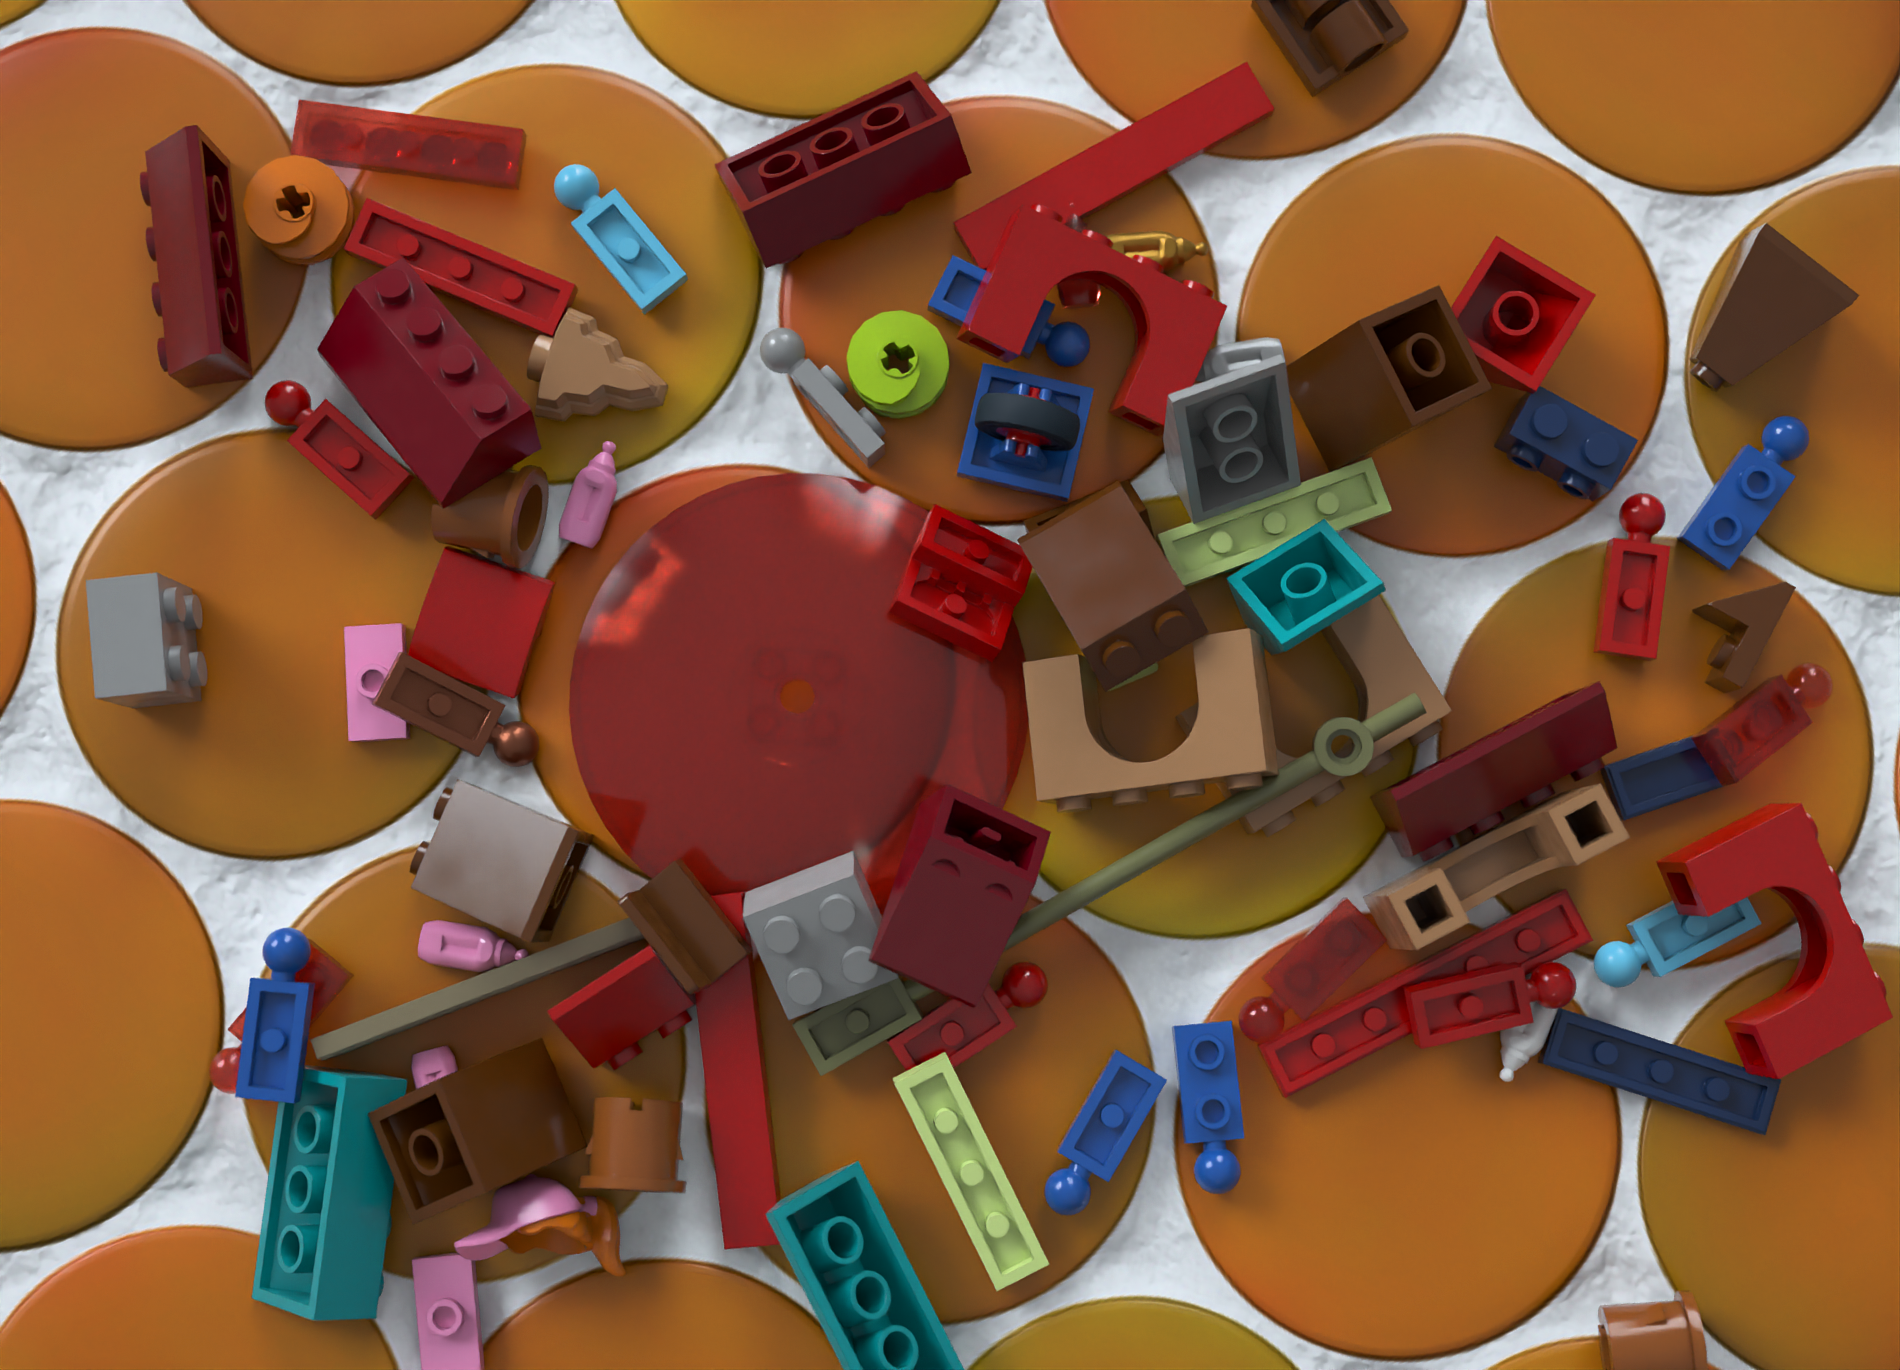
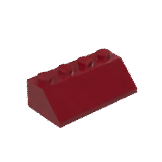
M917 71L714 164L744 229L766 269L777 263L784 264L794 261L805 250L822 242L843 238L849 235L855 227L878 216L895 214L906 203L930 192L944 191L953 186L956 180L972 173L952 115Z
M198 125L185 126L145 151L147 171L140 174L141 193L145 204L151 206L153 223L152 227L146 228V244L151 259L157 261L159 282H153L152 300L157 315L163 318L164 337L159 338L157 343L159 361L163 371L168 372L170 377L184 387L253 379L230 161Z
M404 258L353 287L317 348L318 354L443 509L541 449L532 409Z
M1600 681L1570 691L1370 796L1401 857H1411L1419 854L1423 862L1430 860L1454 847L1450 839L1452 835L1468 827L1473 835L1481 833L1505 820L1500 811L1519 800L1524 808L1530 807L1553 795L1555 791L1551 783L1571 774L1574 782L1604 768L1606 765L1601 757L1618 748L1605 690Z

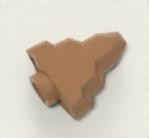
M570 307L561 320L554 338L541 334L537 337L528 361L527 378L540 382L535 408V416L565 422L573 413L596 416L609 406L629 411L663 406L669 388L668 384L646 363L625 357L618 339L598 331L597 321L594 317Z

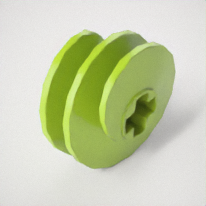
M903 310L881 312L866 320L852 336L847 352V368L851 385L864 404L881 417L904 419L919 415L937 402L947 385L950 362L947 345L938 329L921 315ZM895 354L900 361L909 357L908 372L902 374L897 368L887 371L889 369L888 357Z

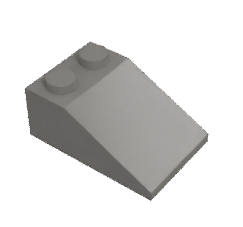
M1281 354L1168 395L1163 434L1170 480L1193 524L1301 485L1286 363Z

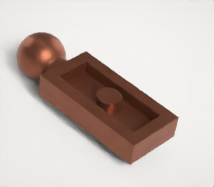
M403 652L398 653L372 702V705L475 757L480 756L488 742L493 745L494 752L502 763L511 767H521L529 764L539 751V737L530 725L520 721H512L504 725L497 722L506 705Z

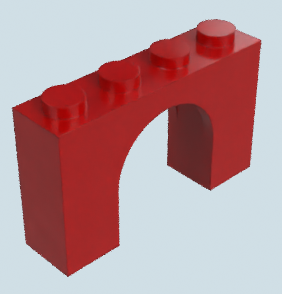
M1023 204L1008 220L956 339L1005 363H1009L1020 356L1046 296L1055 285L1074 280L1099 284L1109 289L1122 301L1130 314L1135 332L1133 355L1108 413L1156 436L1163 435L1168 395L1194 385L1227 309V305L1213 299L1214 292L1205 285L1191 280H1183L1181 283L1162 274L1164 267L1148 257L1133 255L1130 258L1112 249L1114 243L1098 232L1082 230L1080 233L1062 224V216L1048 207L1038 204H1032L1031 207Z
M1770 803L1656 861L1679 915L1709 917L1766 888L1778 894L1793 911L1801 933V953L1793 976L1777 993L1724 1020L1747 1074L1780 1079L1893 1018L1885 999L1887 996L1886 987L1880 976L1872 969L1863 947V933L1858 924L1849 915L1840 894L1841 883L1834 869L1828 865L1817 840L1818 829L1816 823L1804 810L1802 803Z

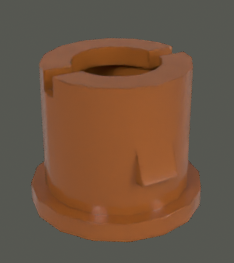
M533 465L524 466L520 471L512 470V466L445 509L438 504H432L431 528L434 539L439 543L474 550L486 558L494 559L495 555L501 556L503 563L508 567L521 569L527 566L536 552L546 522L549 502V484L546 472L541 467Z
M594 1098L592 1135L585 1155H590L588 1176H579L578 1188L686 1193V1181L678 1180L679 1160H684L680 1147L683 1103L643 1099L642 1111L634 1110L635 1102H632L631 1098Z
M1689 1290L1677 1291L1674 1295V1301L1599 1306L1598 1319L1600 1325H1598V1336L1603 1370H1708L1702 1321L1694 1295Z

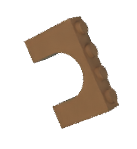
M1380 595L1320 630L1354 684L1359 705L1358 721L1363 722L1413 693H1416L1426 710L1424 715L1374 742L1373 756L1369 764L1361 771L1364 777L1393 761L1394 758L1389 750L1407 738L1412 746L1415 747L1443 730L1438 719L1452 710ZM1199 702L1175 717L1187 737L1196 722ZM1349 739L1334 755L1339 758L1348 756L1352 750L1351 740ZM1276 749L1278 769L1298 759ZM1323 771L1238 820L1247 834L1254 833L1262 828L1265 835L1269 837L1296 820L1291 810L1311 799L1315 807L1344 791L1345 787L1340 780L1346 776H1337ZM1226 782L1216 783L1225 799L1239 792L1228 791Z
M1247 628L1203 635L1192 642L1199 698L1196 722L1187 739L1174 752L1161 759L1144 763L1131 762L1125 759L1109 743L1101 724L1096 675L1084 656L1075 654L1023 662L1037 801L1056 804L1057 813H1070L1092 809L1091 800L1112 797L1114 806L1148 802L1147 792L1169 789L1170 798H1187L1204 795V785L1226 782L1228 791L1263 787L1262 777L1279 775L1263 636Z
M1601 784L1567 790L1364 896L1363 899L1390 949L1418 950L1469 923L1470 920L1466 912L1493 896L1549 870L1559 867L1577 866L1630 838Z

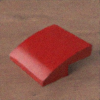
M934 504L912 550L888 613L993 662L1002 649L1014 608L1024 596L1033 567L1019 544Z
M446 546L423 602L408 655L452 678L515 698L521 692L534 642L542 633L556 582L451 546Z

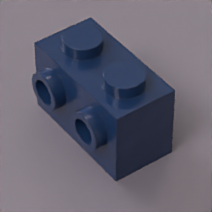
M1539 386L1534 394L1527 392L1519 399L1494 447L1506 453L1508 459L1514 464L1529 471H1539L1557 481V485L1568 494L1580 499L1594 501L1612 489L1638 440Z

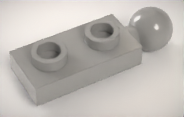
M776 328L768 332L760 345V356L765 366L776 373H788L793 379L795 387L861 461L870 468L886 454L885 443L881 440V437L886 434L883 426L867 408L863 407L860 411L856 412L843 397L849 391L848 388L828 365L819 370L809 358L807 360L804 358L805 345L798 333L788 328Z

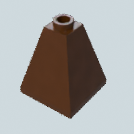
M1765 223L1746 233L1738 243L1689 360L1695 365L1689 372L1698 381L1715 392L1721 386H1733L1852 305L1859 294L1769 224Z

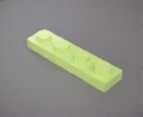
M1371 457L1301 482L1300 486L1195 524L1190 522L1158 534L1156 540L1184 587L1246 566L1323 519L1336 532H1340L1387 515L1392 511V508Z
M946 1052L892 1078L996 1290L999 1291L1048 1266L1049 1262Z

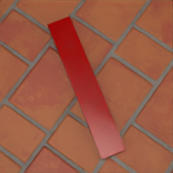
M1246 61L956 220L953 223V228L975 266L986 271L1010 216L1023 204L1031 207L1032 204L1048 207L1062 216V224L1070 227L1272 116L1275 109Z
M1560 889L1256 1045L1282 1097L1287 1098L1412 1034L1404 992L1405 987L1515 961L1523 966L1524 973L1527 975L1533 972L1539 965L1552 962L1592 942L1593 939L1567 889Z
M746 891L710 895L752 948L751 935L743 919ZM751 952L710 987L695 993L724 1250L781 1245L765 1215L781 1200L753 952Z

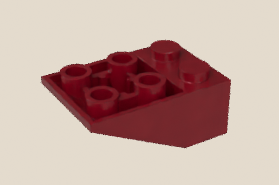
M946 784L919 805L868 961L970 1007H976L1036 884L1051 832L950 784Z

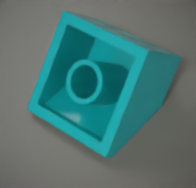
M1325 519L1226 578L1245 625L1263 636L1264 647L1271 656L1286 652L1386 591L1381 579Z

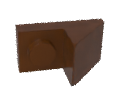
M1783 582L1713 601L1692 610L1698 616L1730 632L1729 636L1724 634L1719 638L1709 654L1707 664L1712 666V669L1705 683L1723 693L1742 689L1745 686L1796 589L1795 586Z

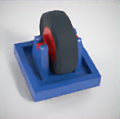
M983 363L957 477L1068 502L1094 388Z

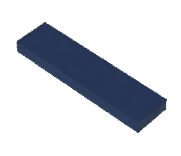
M1562 1008L1557 1010L1538 1063L1762 1135H1766L1781 1079L1747 1074L1744 1067Z

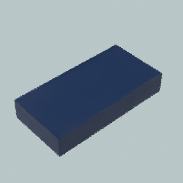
M1707 730L1607 764L1600 770L1613 807L1621 821L1732 784L1712 730Z

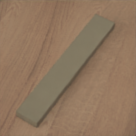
M626 918L311 1039V1043L317 1059L321 1058L323 1061L335 1058L643 940L645 937L631 919Z

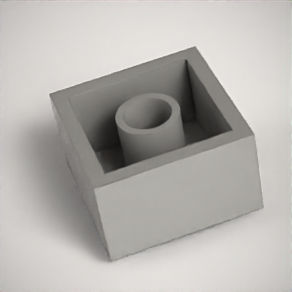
M159 573L86 580L95 698L129 708L201 701L200 686H205L207 683V665L201 651L197 652L195 629L202 627L203 615L200 600L196 594L192 595V588Z
M854 851L745 892L743 919L788 1020L898 978V974L868 961L882 916Z

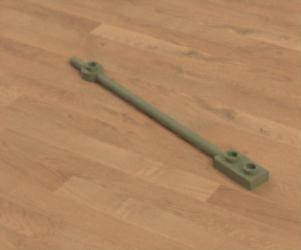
M1413 693L1363 722L1348 717H1337L1326 721L1318 728L1314 735L1312 751L1278 769L1279 775L1262 778L1263 787L1239 791L1020 915L1003 952L1323 771L1337 776H1351L1359 773L1369 764L1373 756L1374 742L1426 713L1421 700L1416 693ZM1339 735L1347 736L1352 742L1350 754L1343 758L1335 756L1331 750L1333 739ZM898 975V978L819 1008L796 1021L792 1026L820 1076L922 1020L924 1015L916 1001L934 992V990L909 979L904 981L902 976Z

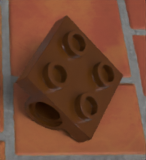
M1252 0L1251 3L1252 9L1312 97L1403 40L1409 32V29L1389 0Z

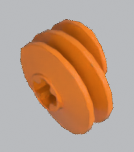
M298 155L275 159L259 169L247 186L243 203L246 223L261 243L275 257L293 265H314L332 258L346 244L354 227L355 206L346 185L333 169L319 160ZM306 202L308 206L302 207L305 214L299 218H294L293 214H298L296 206Z

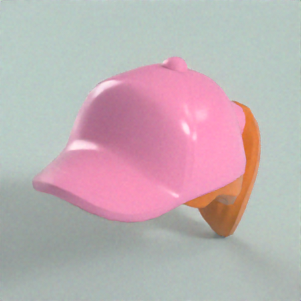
M529 1174L523 1180L499 1188L493 1196L490 1223L454 1243L458 1254L464 1259L472 1261L490 1258L508 1248L515 1254H523L532 1249H544L564 1255L592 1251L607 1272L617 1277L626 1275V1270L619 1255L620 1226L613 1204L605 1197L600 1196L575 1197L562 1183L550 1178L537 1177L534 1174Z

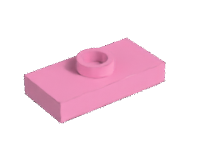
M396 623L344 627L349 741L355 743L410 739V723L372 705L398 653L403 652L407 654L406 625Z
M458 1252L415 1257L412 1259L421 1370H484L475 1261L464 1259Z

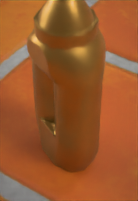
M1165 231L1117 233L1106 236L1114 243L1112 249L1130 258L1133 255L1148 257L1164 267L1163 273L1173 270L1177 265L1184 264V262L1190 260L1195 255L1204 256L1208 251L1207 245L1203 242L1195 245L1189 240L1183 239V237H1176Z

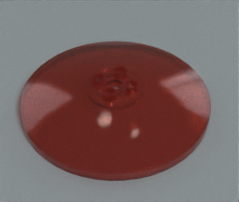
M785 473L759 476L725 485L675 509L642 535L611 570L594 598L583 623L574 653L569 697L571 735L579 772L598 815L621 849L649 877L653 879L674 860L682 859L709 895L748 892L854 851L882 916L921 802L946 784H950L1001 809L1004 807L1018 774L1025 748L1029 721L1023 662H1026V658L1013 616L1002 649L993 662L888 613L907 562L928 517V511L900 495L876 485L851 478L818 473ZM793 681L806 682L814 690L815 698L813 704L803 713L789 712L781 703L783 689Z

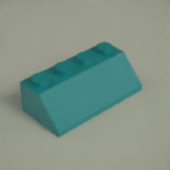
M305 1065L300 1102H278L252 1299L313 1321L376 1318L378 1299L382 1294L384 1286L382 1269L386 1239L390 1234L392 1226L390 1209L394 1177L368 1113L406 1095V1079L374 1072Z
M859 1161L819 1177L778 1201L765 1214L843 1370H964Z

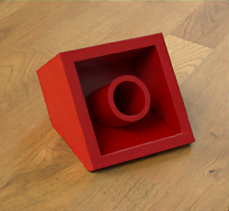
M1495 236L1451 309L1488 381L1534 394L1596 294L1500 237Z
M649 945L547 1012L553 1022L593 1069L608 1062L612 1070L615 1071L643 1053L638 1044L640 1040L656 1030L664 1039L691 1022L693 1019L687 1010L696 1005V999L694 994L690 995L684 989L656 951Z

